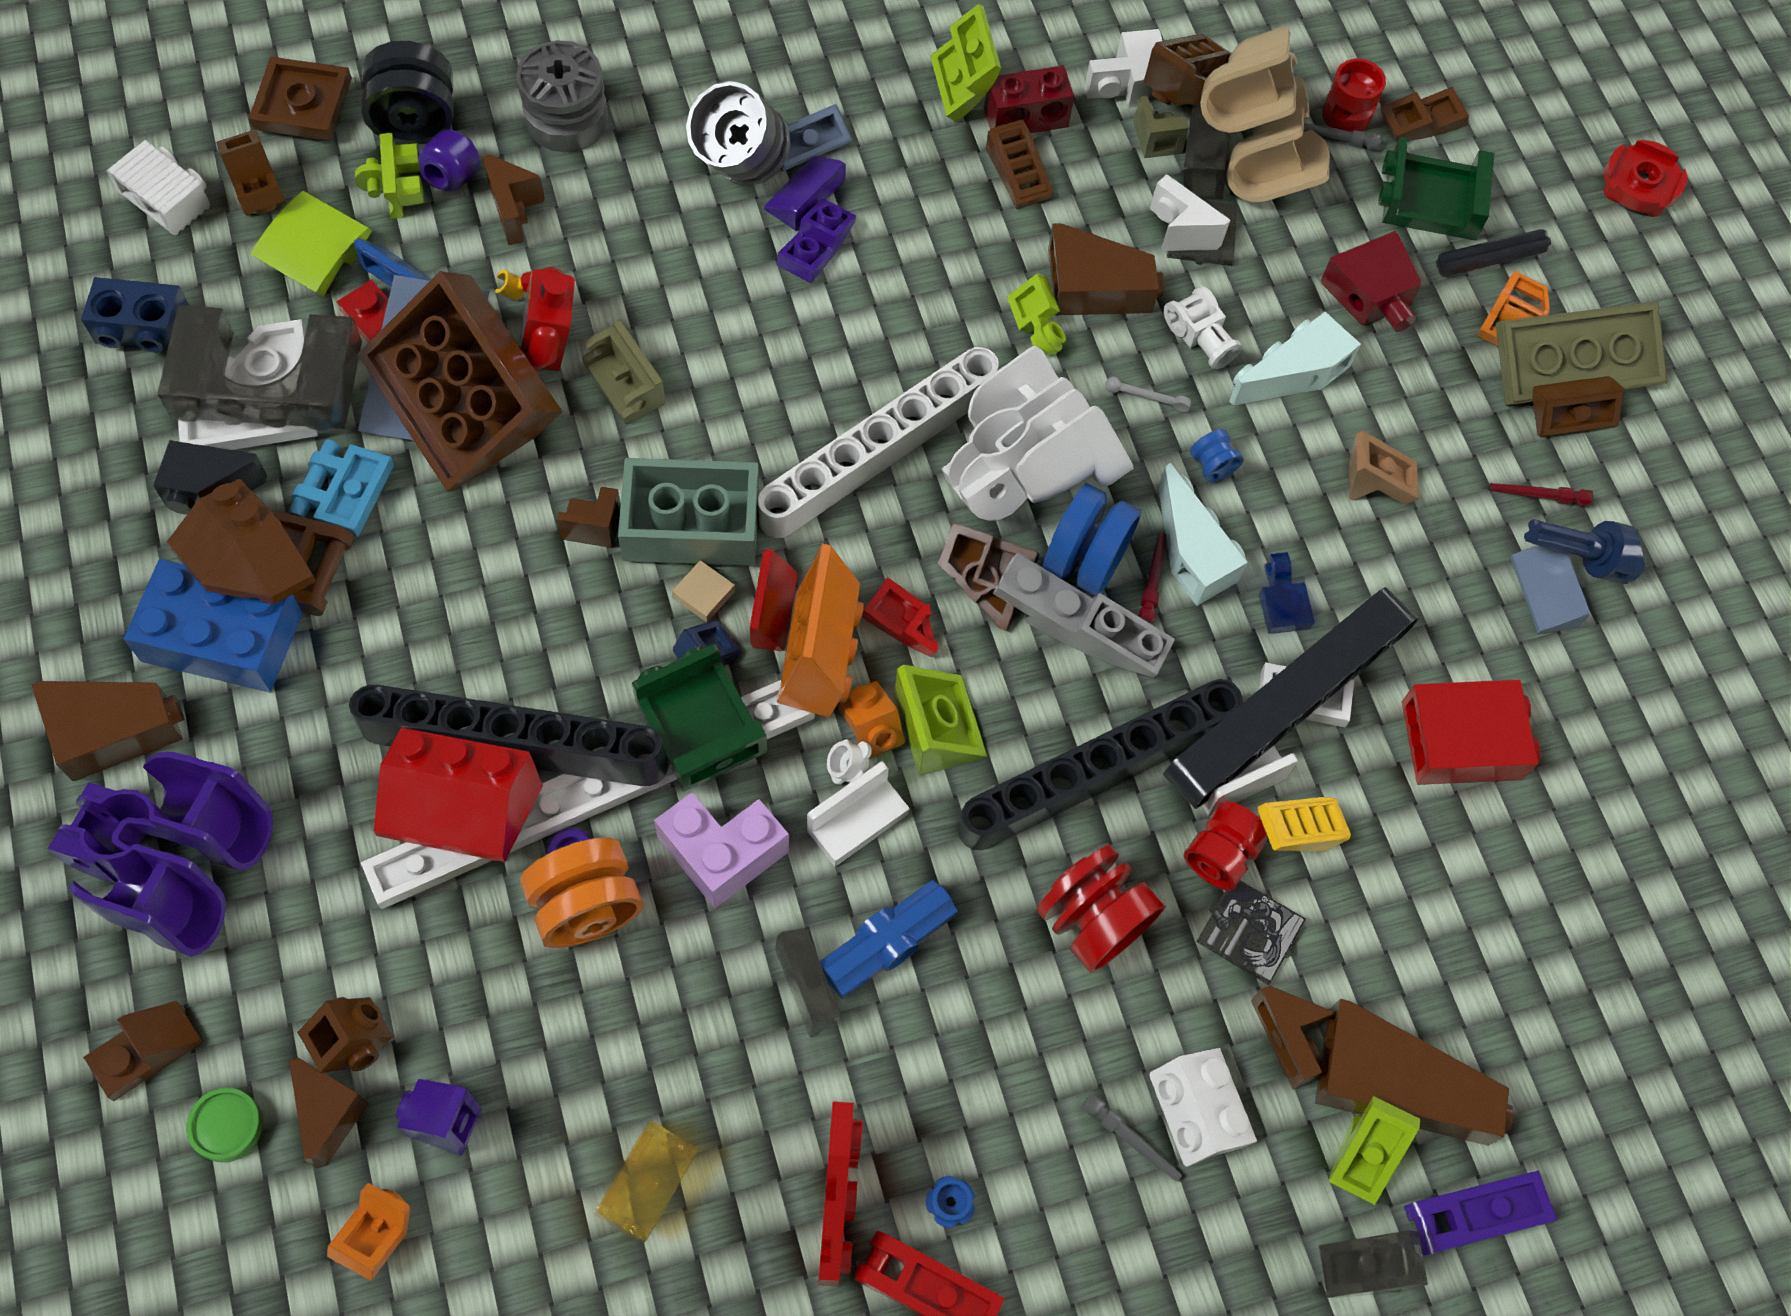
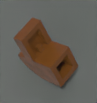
M256 129L216 142L244 215L268 213L274 210L277 205L286 203Z

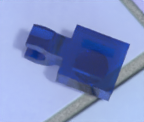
M1288 552L1270 554L1271 563H1265L1264 565L1270 587H1263L1259 593L1268 634L1311 629L1315 620L1305 582L1292 584V566Z

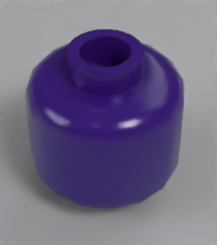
M450 129L439 132L420 150L418 157L421 175L430 186L447 192L459 190L478 172L480 166L479 153L474 143L462 133Z

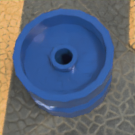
M1085 483L1063 514L1052 537L1042 568L1064 580L1074 572L1081 559H1083L1077 576L1078 588L1096 596L1099 593H1103L1122 560L1138 526L1142 510L1124 501H1120L1110 509L1103 522H1101L1107 506L1106 492Z

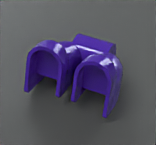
M159 752L148 758L143 768L164 787L165 794L161 808L148 796L137 790L122 789L116 791L89 782L76 800L77 805L81 809L71 825H60L57 834L47 849L62 862L87 875L116 883L104 898H99L92 895L74 880L69 886L70 892L93 912L111 923L146 935L161 947L192 957L208 949L218 936L225 918V896L222 890L190 860L141 846L140 843L146 834L197 849L205 858L214 863L239 871L246 870L260 860L268 847L273 830V813L269 805L236 770L176 752Z

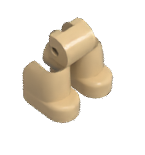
M1283 26L1240 42L1230 55L1228 63L1213 70L1205 80L1201 95L1202 115L1207 123L1215 129L1232 133L1254 127L1252 136L1240 141L1233 148L1227 164V181L1232 192L1242 200L1254 203L1272 200L1321 185L1329 180L1330 151L1325 139L1312 129L1303 133L1304 119L1309 118L1310 115L1309 103L1303 78L1293 75L1292 67L1297 65V59L1294 53L1289 52L1291 33L1288 26Z

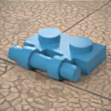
M326 439L320 451H315L308 462L310 470L303 484L296 485L291 495L293 503L288 514L306 518L310 509L317 508L313 516L314 520L343 527L351 531L358 538L394 467V463L390 456L350 444L344 458L337 457L341 446L335 441ZM334 475L327 491L321 490L326 477Z

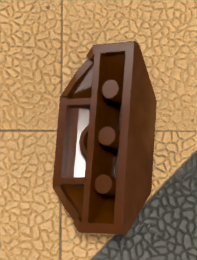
M1202 33L1156 42L1151 51L1143 83L1153 89L1151 94L1157 100L1167 105L1172 103L1201 105V95L1205 80L1213 70L1227 64L1232 53Z
M241 479L220 485L212 493L198 499L167 540V544L172 552L208 592L239 598H259L261 602L276 604L316 582L312 572L278 518Z

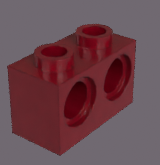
M1065 66L998 75L994 84L985 95L984 111L990 129L1018 120H1024L1030 133L1068 128L1074 93Z

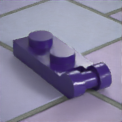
M1539 1170L1404 1206L1408 1221H1414L1420 1238V1240L1416 1241V1245L1421 1257L1557 1221ZM1445 1212L1451 1231L1440 1234L1433 1215Z

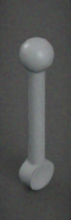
M1112 376L1108 378L1105 384L1106 389L1111 393L1123 391L1172 405L1179 412H1188L1191 406V400L1188 397L1177 396L1174 398L1122 383L1118 377Z

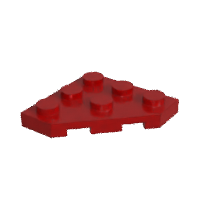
M833 1101L818 1280V1285L839 1287L840 1273L850 1274L852 1242L843 1241L844 1220L854 1221L858 1181H848L849 1168L858 1169L863 1119L853 1118L854 1103Z

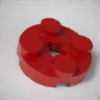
M1637 140L1635 145L1624 147L1625 144L1616 148L1604 168V195L1609 200L1619 202L1631 210L1643 212L1650 217H1657L1665 209L1673 206L1683 193L1688 180L1686 169L1681 172L1680 167L1676 163L1679 157L1670 148L1658 142ZM1642 172L1649 174L1648 180L1641 178L1639 175Z

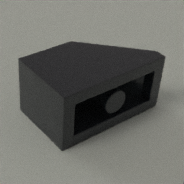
M169 440L153 487L168 509L187 515L198 499L212 493L218 486L241 479L252 491L266 482L267 474L257 454Z

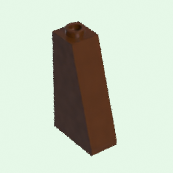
M1339 999L1329 1009L1333 1012V1015L1326 1023L1320 1065L1322 1073L1318 1078L1315 1104L1363 1115L1372 1097L1375 1096L1420 1118L1419 1129L1487 1146L1504 1138V1135L1509 1133L1514 1111L1513 1106L1508 1104V1087L1349 1000Z

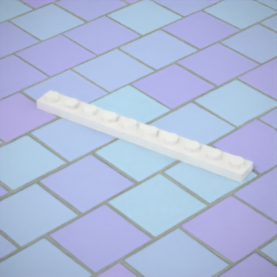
M781 680L741 697L753 721L759 720L767 735V739L815 719V713L777 703ZM651 754L641 755L637 759L646 758ZM668 764V772L664 779L652 786H637L567 774L544 782L510 853L676 780V777ZM406 842L362 861L361 865L378 906L384 909L493 860Z

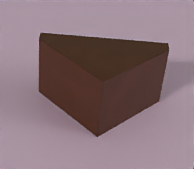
M300 1058L289 1060L304 1160L316 1169L328 1165L369 1103L355 1091L327 1074L320 1073L317 1068Z

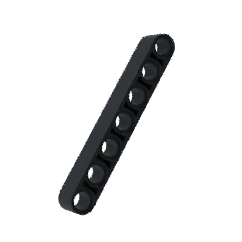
M1387 587L1380 589L1179 755L1167 767L1163 776L1194 809H1198L1209 800L1216 788L1234 780L1411 630L1419 618Z
M1217 679L972 797L962 808L958 826L960 840L965 846L973 850L981 851L991 848L1183 753L1242 704L1243 696L1240 689L1228 680ZM1215 701L1223 704L1227 712L1214 710L1209 702ZM1179 720L1185 723L1189 730L1179 731L1171 725L1170 721ZM1141 739L1150 746V750H1139L1132 745L1130 740ZM1102 758L1111 765V769L1100 770L1092 764L1091 759ZM1062 777L1071 783L1072 788L1060 790L1051 783V779ZM1024 797L1032 804V808L1020 810L1011 804L1010 799ZM981 816L988 819L992 827L987 830H978L970 824L969 820L972 817Z
M377 684L359 688L354 692L349 701L350 712L362 736L373 744L391 746L400 729L406 728L530 752L536 770L637 786L657 784L664 779L668 772V762L660 734L654 728ZM513 733L512 735H510V736H508V737H504V736L507 735V734ZM554 740H559V741L556 742V743L548 744V743H550V742H552V741H554ZM605 747L602 750L593 751L596 748ZM651 754L646 758L637 759L641 755Z

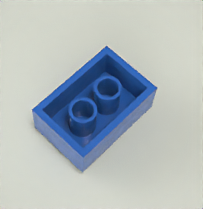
M159 559L123 640L140 662L271 693L303 612L293 595L276 604L261 602L259 598H239L208 592L183 564Z

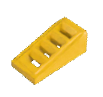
M1318 797L1271 802L1257 807L1274 851L1326 852L1349 840L1351 836L1338 801L1335 798Z

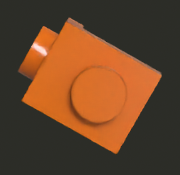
M878 681L854 688L850 691L845 703L838 702L839 712L856 735L857 743L859 744L864 741L870 744L871 755L869 759L900 747L905 743L898 709Z
M367 1183L360 1192L358 1208L328 1245L327 1257L372 1281L407 1234L411 1207L396 1192L389 1189L381 1190Z

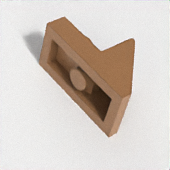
M1364 430L1356 433L1348 466L1349 498L1354 500L1379 490L1404 505L1418 500L1417 462Z

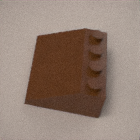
M439 271L357 354L447 492L456 490L533 440L563 412L471 275Z

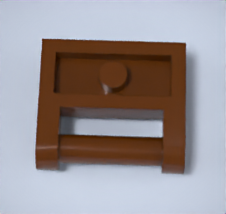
M275 511L274 515L282 524L306 564H308L316 542L327 543L314 574L316 582L309 586L308 591L300 590L293 594L303 612L314 616H322L328 604V601L325 599L342 555L344 551L351 548L355 535L340 526Z

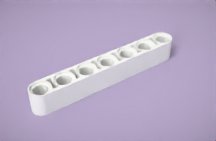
M974 347L967 350L765 486L758 496V519L762 532L773 538H783L792 534L967 414L975 390L984 380L998 371L999 362L995 353L983 347ZM972 373L983 374L984 376H976ZM940 395H948L952 398H943ZM907 417H916V418H919L920 420H918V421H911V420H908V419H906V418H907ZM882 439L887 442L883 444H878L873 442V440ZM850 462L854 465L850 467H844L839 465L838 463ZM814 484L821 488L817 490H808L805 489L804 486ZM773 508H783L786 510V512H783L781 514L771 513L769 510Z

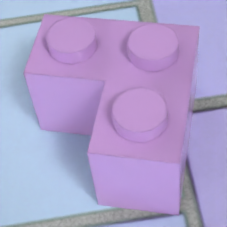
M691 792L654 820L658 840L714 909L789 853V834L760 799L721 827L693 792Z

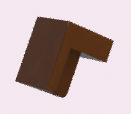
M601 487L597 502L575 498L570 499L566 513L559 512L556 520L561 540L613 548L620 520L621 502L618 489Z

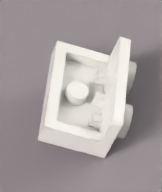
M1220 1048L1179 1056L1150 1072V1078L1185 1166H1191L1211 1156L1245 1148L1257 1142Z

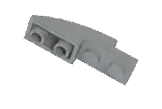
M1018 552L1010 561L993 592L994 595L1029 615L1026 623L1050 637L1089 656L1154 678L1157 676L1175 640L1101 593L1091 598Z

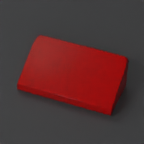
M766 549L762 555L749 627L750 644L752 648L784 651L797 583V572L772 549Z

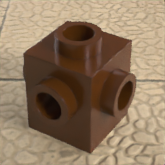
M339 997L333 1000H326L297 1032L320 1073L349 1069L354 1072L364 1070L376 1062L379 1058L378 1052L393 1037L383 1020L380 1009L373 1003L370 997L351 999Z

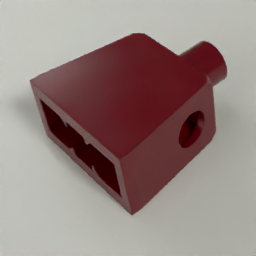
M1396 231L1330 257L1320 282L1360 324L1367 326L1386 318L1395 332H1401L1416 321L1417 317L1409 306L1412 305L1421 287V280Z

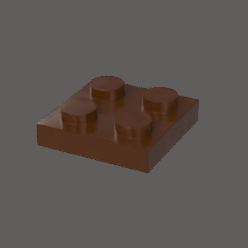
M270 56L249 116L252 129L332 141L352 80L349 68Z

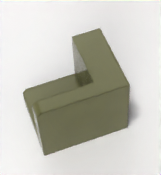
M1148 96L1139 97L1133 122L1143 157L1151 158L1182 154L1189 130L1186 117H1174L1171 112L1153 114Z

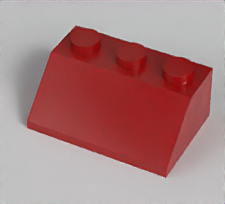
M401 728L380 764L373 831L376 836L505 862L543 784L530 752Z

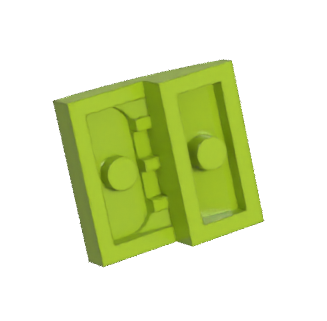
M979 3L949 26L952 39L930 55L946 117L955 122L964 117L981 101L994 84L1001 70L984 7Z
M302 191L275 217L254 246L250 255L324 297L342 264L345 262L352 266L358 256L354 242L358 238L367 240L372 230Z

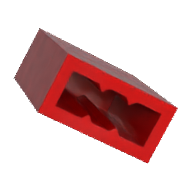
M1521 680L1414 684L1401 701L1417 785L1523 780L1538 765L1540 745L1537 738L1532 736L1529 722L1531 703L1528 696L1523 694Z

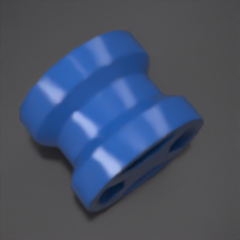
M1224 429L1206 434L1195 442L1190 449L1193 459L1196 462H1201L1203 465L1202 473L1207 482H1216L1228 477L1244 461L1239 450L1232 449L1230 445L1231 437Z

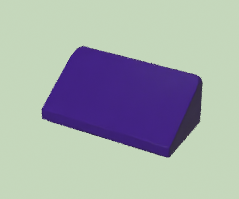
M814 156L764 205V210L796 230L801 224V219L821 198L827 199L845 181L846 164L841 160Z

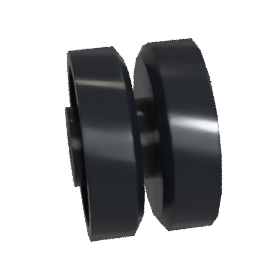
M390 41L376 46L365 56L362 66V85L364 90L361 113L365 124L374 134L380 136V134L392 133L394 142L400 144H426L439 132L451 128L454 120V103L452 99L453 72L451 63L441 52L418 42Z

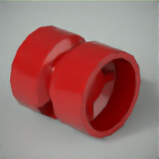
M1359 58L1346 60L1339 65L1322 108V117L1329 127L1353 132V130L1364 131L1368 128L1386 86V76L1378 65L1369 60Z
M1224 801L1218 805L1207 820L1205 826L1207 831L1198 832L1184 851L1183 857L1188 866L1200 878L1219 889L1230 891L1237 886L1248 871L1245 861L1255 860L1269 842V838L1262 820L1256 814L1235 802Z

